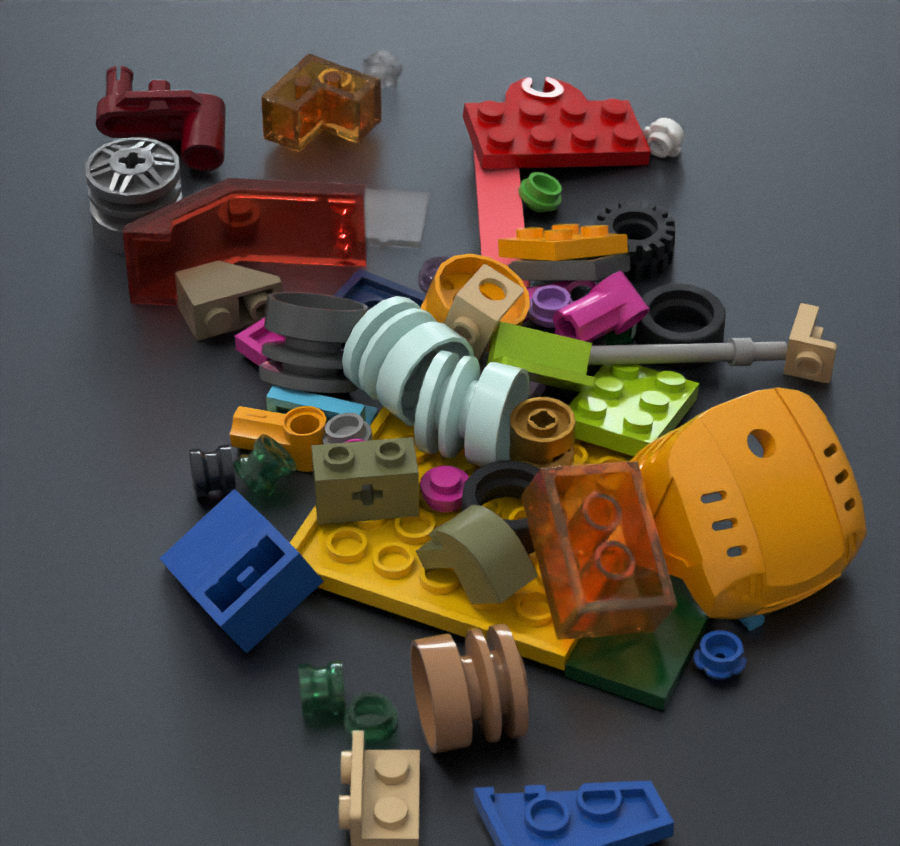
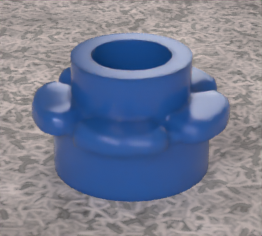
M723 630L709 632L701 639L700 649L694 652V663L698 669H704L706 675L714 679L721 680L727 679L732 675H738L746 666V658L743 657V644L731 632Z

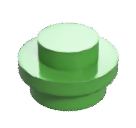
M531 173L529 178L524 179L518 188L519 195L523 199L524 204L536 212L554 211L559 207L562 200L560 194L562 187L560 183L545 173Z

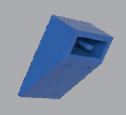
M235 489L159 558L194 599L246 654L324 582L281 533Z

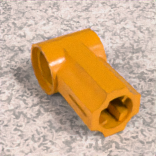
M239 406L233 416L230 432L231 446L287 456L289 465L301 472H312L311 445L323 444L327 419L323 411L313 406L297 407L287 412V414Z

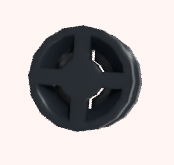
M229 444L220 445L213 452L205 453L201 449L189 450L192 481L196 498L207 497L211 491L221 490L223 493L229 494L233 489L236 490L234 465Z

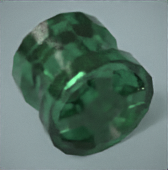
M262 434L253 443L254 450L249 455L242 454L233 465L236 473L250 489L268 498L277 489L276 482L281 477H289L297 469V466L291 455L281 444L270 436Z
M330 661L326 667H313L310 663H298L302 717H312L319 710H330L335 715L346 714L342 661Z

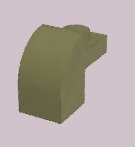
M471 505L448 522L436 527L429 534L432 540L416 550L424 569L453 568L471 604L502 603L538 576L523 544L511 527L496 513L480 505Z

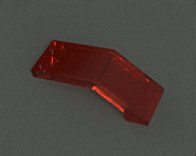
M227 178L125 225L122 233L130 303L176 305L175 272L215 261L231 264L239 261L366 267L368 256L366 184Z

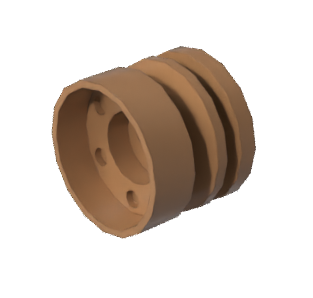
M507 624L489 626L486 640L480 629L468 630L465 638L464 656H460L459 650L450 634L412 640L410 664L415 700L423 733L431 752L440 753L470 747L473 721L475 720L478 721L486 740L491 743L500 740L502 726L507 736L512 739L526 736L529 725L527 676L522 658Z

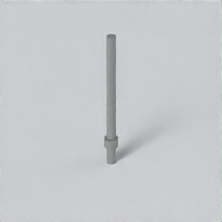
M729 338L727 343L591 346L588 365L728 362L729 366H750L753 361L786 360L787 344L786 342H752L750 338Z

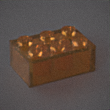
M638 461L540 468L521 498L557 640L655 631L677 606V601Z

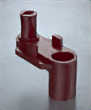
M116 66L106 71V96L99 100L96 108V127L99 132L111 138L142 137L158 141L182 140L181 160L188 168L197 171L214 170L224 163L226 105L221 98L208 93H195L192 90H170L171 84L167 80H152L149 83L148 91H132L134 74L131 69L121 66L120 80L116 79Z

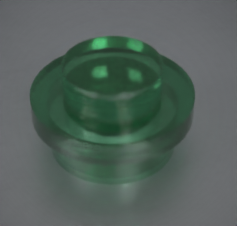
M366 692L359 694L352 699L344 713L343 720L346 733L352 738L353 731H364L365 744H376L389 739L398 727V713L386 696L380 693Z

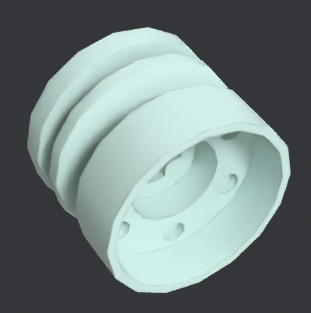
M395 296L382 300L368 310L354 326L345 344L342 365L344 375L355 386L364 390L372 399L378 400L389 412L406 425L414 426L420 390L433 358L440 350L458 353L460 360L464 356L474 357L473 348L466 339L444 323L437 322L429 312L422 310L410 298Z
M440 350L433 358L426 372L419 394L414 425L415 445L418 451L435 454L439 450L442 457L455 458L464 445L465 457L470 464L484 467L490 463L509 460L510 415L515 406L529 399L530 386L527 369L490 362L480 376V365L476 357L464 356L460 360L458 353Z

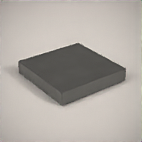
M621 253L560 261L520 259L512 261L511 264H508V267L521 280H598L609 277L618 271L623 273L630 271V255Z

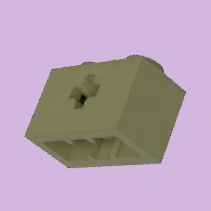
M413 437L311 445L313 486L318 525L419 516V474Z

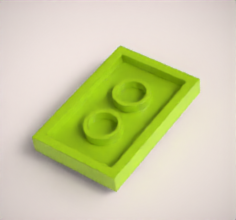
M639 364L603 365L593 376L596 377L594 388L581 391L568 405L575 414V439L635 456L646 445L675 429L697 400L700 383L687 380L677 372H660L640 366Z

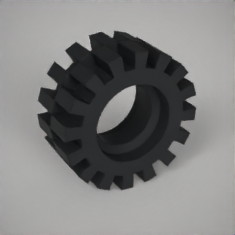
M634 200V206H628L626 201H620L618 209L611 204L606 207L605 212L600 211L594 225H608V233L627 234V255H630V271L624 272L626 277L628 274H634V280H642L643 273H647L650 278L657 276V269L664 272L668 269V263L672 264L676 232L675 221L673 217H668V211L664 208L656 212V204L649 202L647 207H642V201Z

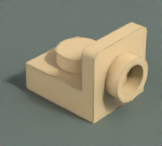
M800 303L788 341L783 374L830 383L837 344L822 340L824 328L816 326L819 307Z

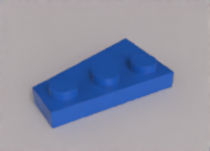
M651 780L583 783L575 791L547 792L546 785H525L524 793L494 794V787H475L473 792V802L495 846H644L672 837L674 832V821Z

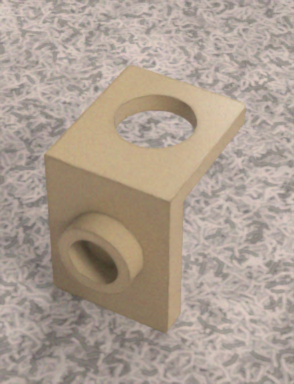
M483 264L456 294L444 324L466 339L473 348L474 357L479 362L487 350L499 321L522 296L524 288L487 264ZM484 283L495 284L503 290L505 298L499 301L490 300L480 292L479 286Z

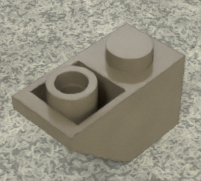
M215 261L175 272L178 308L196 341L252 326L265 317L267 296L271 293L282 292V281L279 276L223 261Z

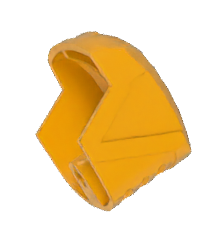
M779 387L758 390L714 406L639 450L627 463L619 476V500L629 530L628 536L637 561L683 579L697 604L708 617L714 619L735 620L760 614L765 615L813 595L845 572L855 559L867 535L862 496L839 439L817 403L809 395L798 390ZM749 434L754 435L764 450L762 458L753 454L747 444ZM719 493L722 496V499L716 502L705 504L701 501V496ZM730 520L733 524L732 528L715 531L712 528L713 523ZM741 548V555L734 557L727 555L728 549Z

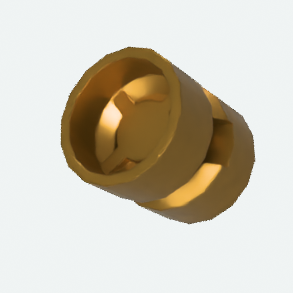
M533 397L515 406L510 415L509 460L529 463L544 470L555 481L557 489H561L570 482L574 471L573 445L575 443L576 422L575 414L571 408L557 399Z

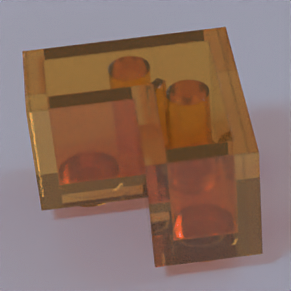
M308 53L261 96L263 139L300 152L322 130L360 143L382 121L381 79Z

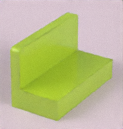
M500 321L492 336L487 365L490 362H498L527 369L529 381L575 392L594 388L596 377L586 375L592 343Z

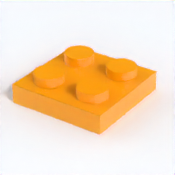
M579 224L552 225L551 230H545L544 232L543 228L539 227L516 229V237L498 239V255L501 258L560 261L628 253L627 234L608 233V225L581 226V232H579Z

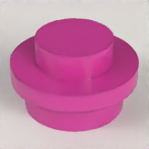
M453 466L432 468L421 478V495L426 500L428 506L436 511L452 512L458 510L462 506V493L469 476L463 470Z

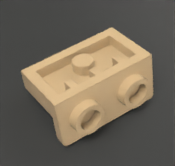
M353 731L352 751H341V785H351L350 795H340L339 829L350 830L351 846H419L420 750H365L364 731Z

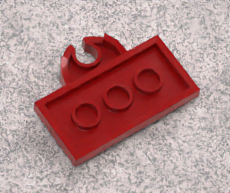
M527 77L509 86L505 92L504 102L483 101L481 103H464L462 118L481 169L648 165L651 150L629 100L611 98L588 101L583 93L571 84L550 77H545L543 93L532 89L533 80Z

